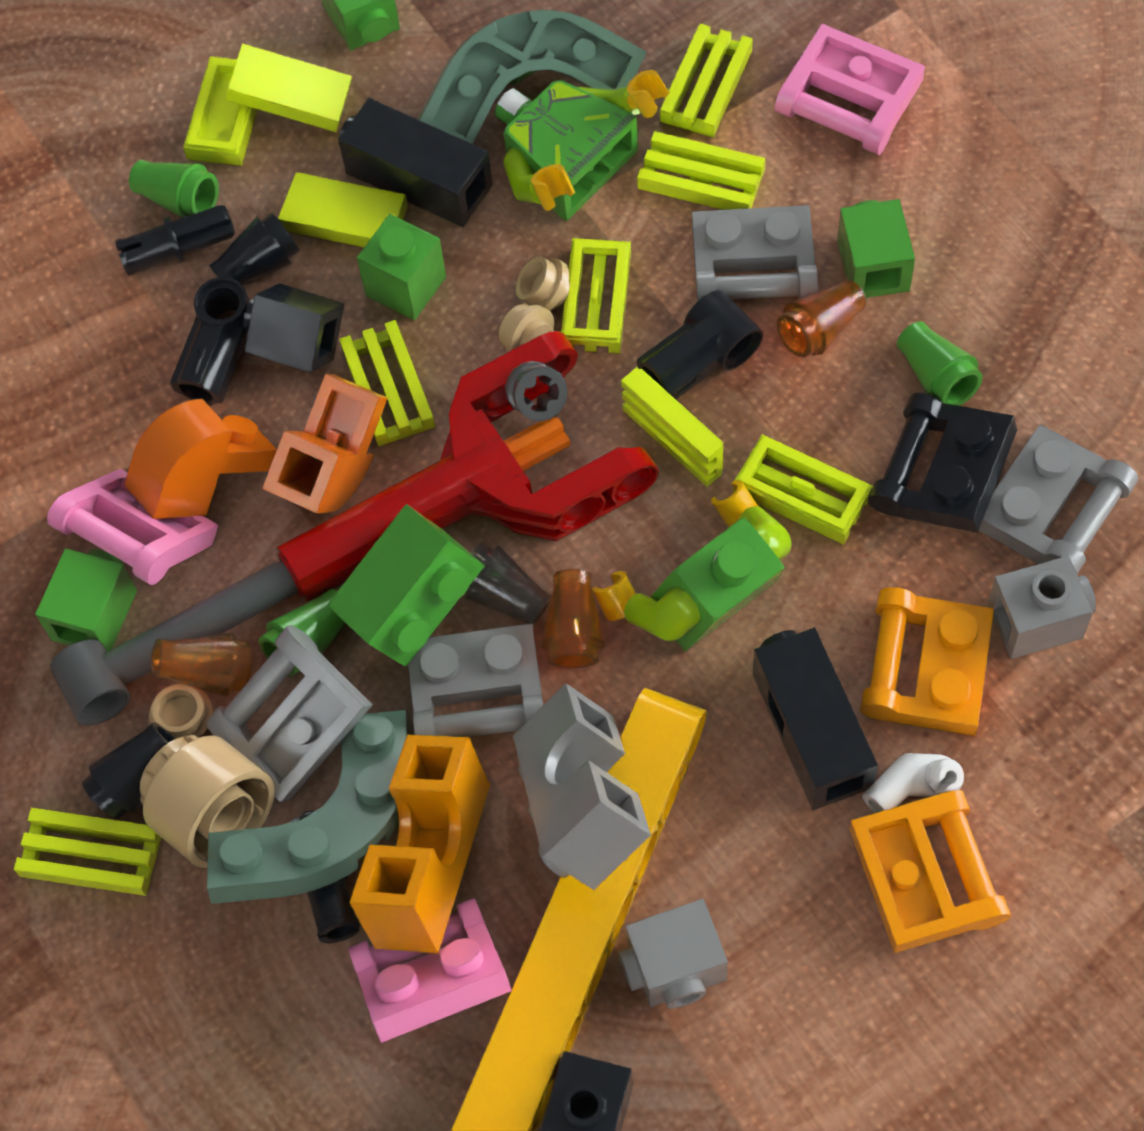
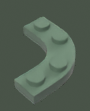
M534 10L508 15L480 28L456 49L441 71L417 119L473 144L495 99L510 81L529 71L549 70L567 76L588 88L616 90L628 86L631 79L636 75L647 52L599 24L572 13L556 10Z
M406 710L367 713L359 720L342 740V770L337 789L324 806L307 817L273 827L208 833L207 890L211 904L292 896L322 888L359 869L357 860L367 853L369 845H376L382 838L388 841L399 825L397 806L389 786L406 736L409 735Z

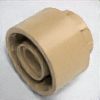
M189 735L172 740L152 757L141 777L140 800L143 805V816L146 824L193 865L207 868L208 833L261 828L271 810L275 790L272 778L223 738L214 735L200 738L195 735Z

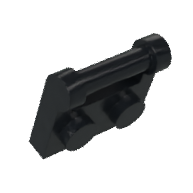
M914 393L909 397L903 411L906 423L884 477L874 482L868 497V503L875 510L887 515L978 533L1018 430L1015 417L1009 414L946 404L929 394ZM929 430L944 432L921 491L907 490V484Z

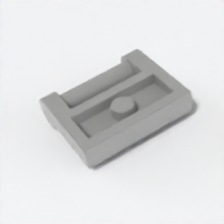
M810 205L692 212L697 302L705 295L716 290L723 291L731 300L798 296L799 302L817 301L818 278L814 258ZM779 269L796 270V272L793 273L715 277V273L761 271Z
M1039 424L993 492L979 531L1038 564L1069 556L1078 574L1086 562V557L1083 554L1119 498L1129 496L1138 482V475L1126 463L1115 459L1106 460ZM1084 480L1095 486V490L1062 540H1053L1045 535L1080 481Z
M532 623L429 637L425 645L420 648L408 664L415 735L476 737L518 731L543 706ZM520 694L523 697V704L438 716L434 714V706Z
M288 625L276 638L275 644L277 649L227 707L219 706L206 721L208 729L214 736L223 738L272 778L275 790L274 796L279 802L288 801L294 797L373 706L318 651L313 640L303 631L292 625ZM296 666L305 677L253 736L248 730L247 722Z

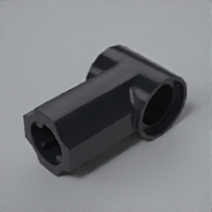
M217 277L208 280L200 286L194 298V308L197 316L170 381L171 387L175 392L184 395L190 400L203 399L209 406H212L214 403L223 402L242 351L246 347L248 332L244 330L243 319L250 300L245 288L238 281L230 277ZM236 311L228 318L218 319L225 312Z
M712 291L702 297L691 308L682 327L637 359V368L645 371L673 398L678 399L718 368L722 367L724 370L729 371L746 362L760 346L764 334L723 291Z

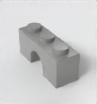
M565 683L513 735L520 763L518 771L524 780L529 800L528 811L534 820L540 844L538 852L541 859L557 875L561 877L571 875L594 890L651 836L638 793L607 773L625 754L614 716Z

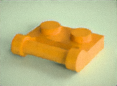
M899 587L881 589L878 592L876 613L881 616L871 683L870 687L862 691L860 712L869 718L975 736L979 724L994 608L920 597L907 589ZM906 623L925 626L914 697L903 696L896 691Z
M961 790L945 792L851 820L849 830L894 953L971 930L989 929L1011 918L1004 896L996 895L966 819V816L970 813V808ZM941 825L970 903L954 907L925 827Z

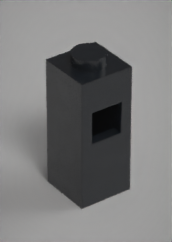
M368 98L357 115L350 116L341 128L338 143L346 174L378 189L406 194L407 202L461 227L465 226L493 185L487 150L371 98Z
M814 627L798 634L794 630H786L770 636L759 648L754 649L753 677L812 811L867 791L875 782L878 763L816 628Z

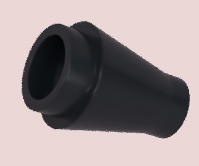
M271 212L262 220L256 216L224 253L209 266L217 277H230L243 286L291 265L292 263L289 258L299 252L300 249L278 218Z
M152 722L143 732L89 765L91 774L82 782L84 790L99 808L116 819L121 818L127 811L136 812L142 804L140 800V781L147 764L163 746L175 738L160 724Z

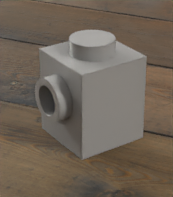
M1069 556L995 576L988 601L989 608H994L993 618L1010 659L1083 639L1092 614L1096 611V600L1092 586L1086 576L1077 575Z
M704 899L625 926L628 948L618 952L621 966L630 990L634 991L643 988L650 1008L665 1002L669 1009L687 1006L703 998L706 995L705 988L727 981L728 961Z

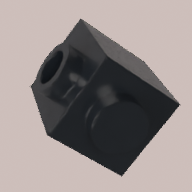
M281 283L261 291L250 300L244 314L243 327L248 332L245 352L311 373L334 360L345 303Z
M563 1051L541 1131H621L633 1088L632 1069Z

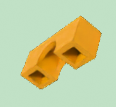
M406 736L389 786L399 816V832L396 846L369 845L349 902L375 949L439 953L490 788V783L469 737Z

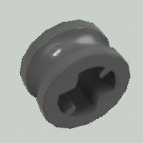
M537 361L524 362L514 368L507 378L505 387L506 397L511 407L530 420L535 421L548 420L560 413L566 403L568 394L567 384L562 375L546 364ZM536 377H539L538 379L548 385L549 388L548 393L538 395L537 405H534L532 400L524 396L525 388L534 387Z

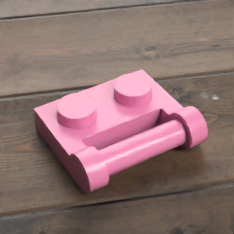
M821 24L781 87L774 109L776 112L793 118L795 114L859 140L863 142V149L880 155L890 139L892 130L922 83L925 66ZM812 85L874 111L876 115L871 121L809 95L806 91Z
M121 468L70 490L54 501L47 515L49 526L65 535L74 532L133 567V575L150 585L158 583L170 567L213 546L218 529V524L204 516L153 519L124 486L128 472Z
M475 898L457 904L458 912L450 914L441 947H445L440 949L439 953H430L400 964L423 955L425 952L375 949L373 945L369 946L367 940L348 947L373 1025L381 1043L512 991Z

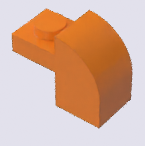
M325 374L304 431L283 432L262 489L315 513H331L340 509L357 490L373 460L374 455L367 451L388 398L337 375Z
M194 399L168 409L147 427L135 447L124 486L153 519L207 516L219 474L269 471L277 449L258 430V426L253 421L238 415H227L221 419L203 399Z

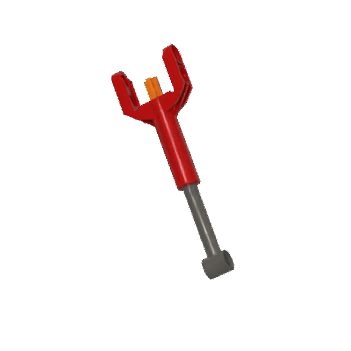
M559 331L547 332L460 377L449 411L450 430L438 462L277 547L279 552L277 556L280 562H274L109 651H106L100 641L92 639L79 641L68 646L53 659L50 665L51 672L77 722L89 726L100 724L119 714L128 705L130 693L125 685L293 596L296 592L300 598L303 597L308 602L325 593L328 589L345 582L405 504L441 529L470 514L490 517L514 533L558 541L646 492L655 483L660 471L645 448L618 447L532 493L531 482L524 471L571 446L570 439L564 432L562 422L558 417L539 421L504 441L491 422L515 410L507 400L505 387L507 378L513 369L521 363L528 361L542 362L559 372L563 378L573 369L577 362L578 354L565 334ZM536 377L534 387L525 388L524 396L530 400L538 398V395L548 392L549 386L538 379L539 377Z

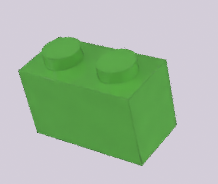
M405 504L327 606L367 644L406 667L420 648L425 645L428 638L460 597L465 594L468 587L485 565L443 529Z

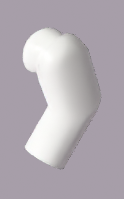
M906 753L896 759L862 795V798L874 813L898 807L907 796L932 797L945 792L959 790L963 785L964 772L960 764L948 756Z

